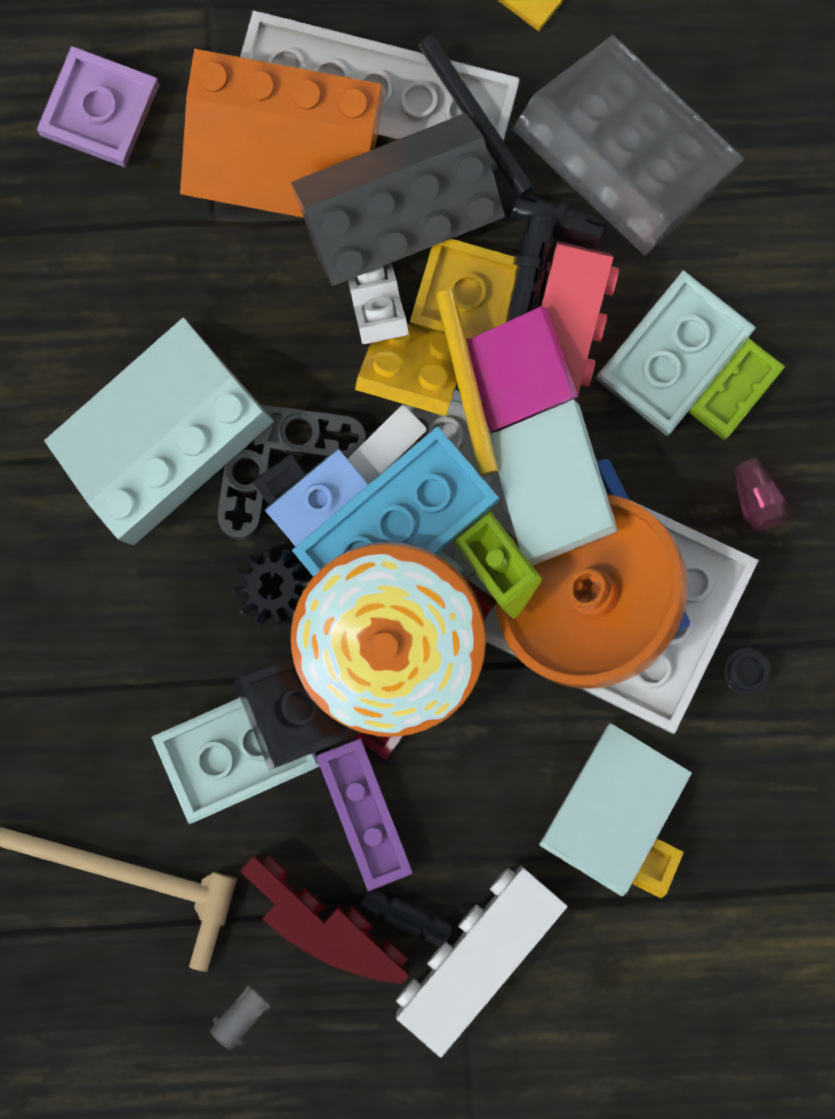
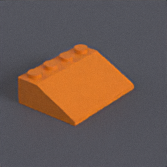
M194 49L186 97L180 194L304 218L291 182L375 149L385 88L379 83Z

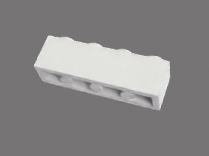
M521 865L515 872L509 868L502 872L490 887V890L495 895L483 909L476 904L458 926L464 931L452 946L445 942L439 947L427 962L432 968L429 974L421 983L413 979L396 999V1002L401 1006L397 1010L396 1019L440 1058L568 907Z

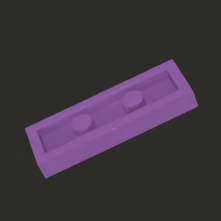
M361 738L317 755L316 758L367 890H373L413 874Z

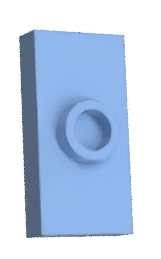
M337 448L270 504L265 511L290 541L297 546L367 487L368 483Z

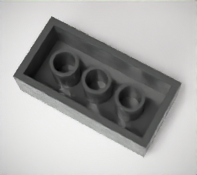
M467 113L291 182L316 254L332 286L505 217L484 137Z

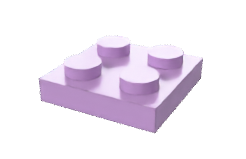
M71 46L37 131L40 136L126 167L159 87V82L153 76Z

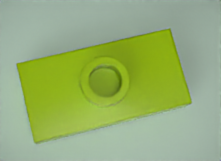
M748 338L688 412L725 441L785 366Z

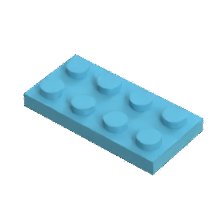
M437 426L292 551L313 577L340 554L350 549L376 542H398L415 545L438 555L501 500Z

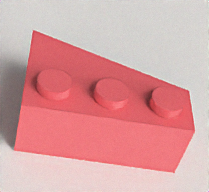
M556 241L541 307H545L548 310L577 393H579L580 386L589 388L596 360L589 359L588 354L592 340L601 342L607 314L600 313L604 294L612 296L614 293L619 268L611 266L613 256L610 253Z

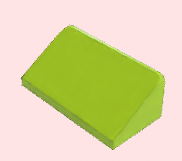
M490 511L453 542L500 607L515 619L522 612L543 579Z

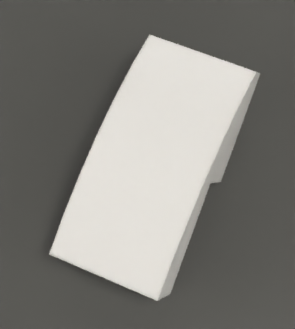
M391 263L348 280L362 344L409 335L406 317L399 297L397 280Z

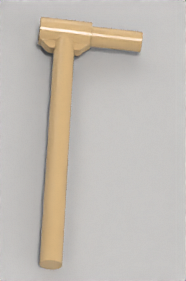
M0 827V847L195 902L194 908L202 922L189 967L198 971H208L220 926L225 925L237 882L236 877L212 872L211 875L202 879L201 883H197Z

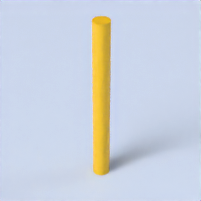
M453 289L442 290L436 293L437 303L480 476L491 475L498 472V467L455 292Z

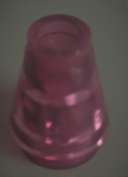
M758 458L745 461L734 467L733 471L736 476L735 480L745 523H750L754 532L772 528L788 519L789 516L785 508L789 504Z

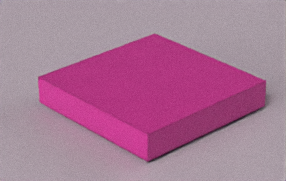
M539 307L467 340L485 419L490 432H498L579 397L547 308Z

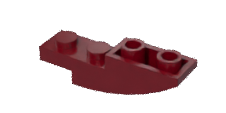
M256 854L240 870L275 904L262 920L306 953L352 974L379 981L403 984L409 977V969L404 966L409 960L408 957L390 940L387 939L382 945L368 932L373 927L372 923L355 907L352 906L346 911L339 905L326 919L320 913L325 908L321 901L306 888H303L300 892L295 890L285 880L290 873L271 855L263 859Z

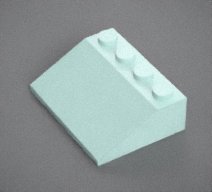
M183 317L44 441L88 505L114 536L120 541L135 545L274 421Z

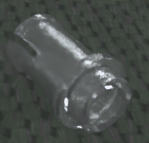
M248 985L241 996L221 1018L215 1016L212 1020L214 1026L209 1032L228 1050H231L236 1044L241 1046L244 1043L241 1039L242 1036L271 1006Z

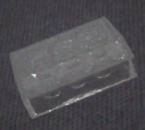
M614 35L610 36L537 91L513 127V130L644 256L670 235L744 160L739 153Z

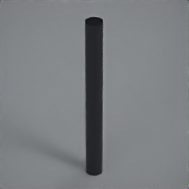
M429 35L422 39L418 47L462 113H467L484 137L487 151L517 196L521 198L533 190V184L435 37Z

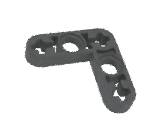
M260 405L274 422L254 440L256 449L264 447L262 455L251 450H242L225 464L218 508V523L223 532L230 538L246 540L256 534L262 522L265 499L253 483L242 485L234 479L233 471L238 462L242 460L254 461L259 466L260 475L269 469L272 452L325 459L337 448L339 450L340 448L337 441L324 439L325 449L316 448L320 440L319 423L328 424L326 433L340 435L344 427L351 428L352 436L359 438L357 443H350L348 450H340L346 458H349L366 441V434L362 424L348 416ZM302 420L312 427L313 434L311 439L303 445L292 444L286 438L287 427L294 421ZM233 489L242 494L257 493L255 501L246 497L245 512L253 517L251 523H243L242 529L236 531L233 522L227 520L228 513L233 514L237 512L239 499L237 496L229 497L230 490Z

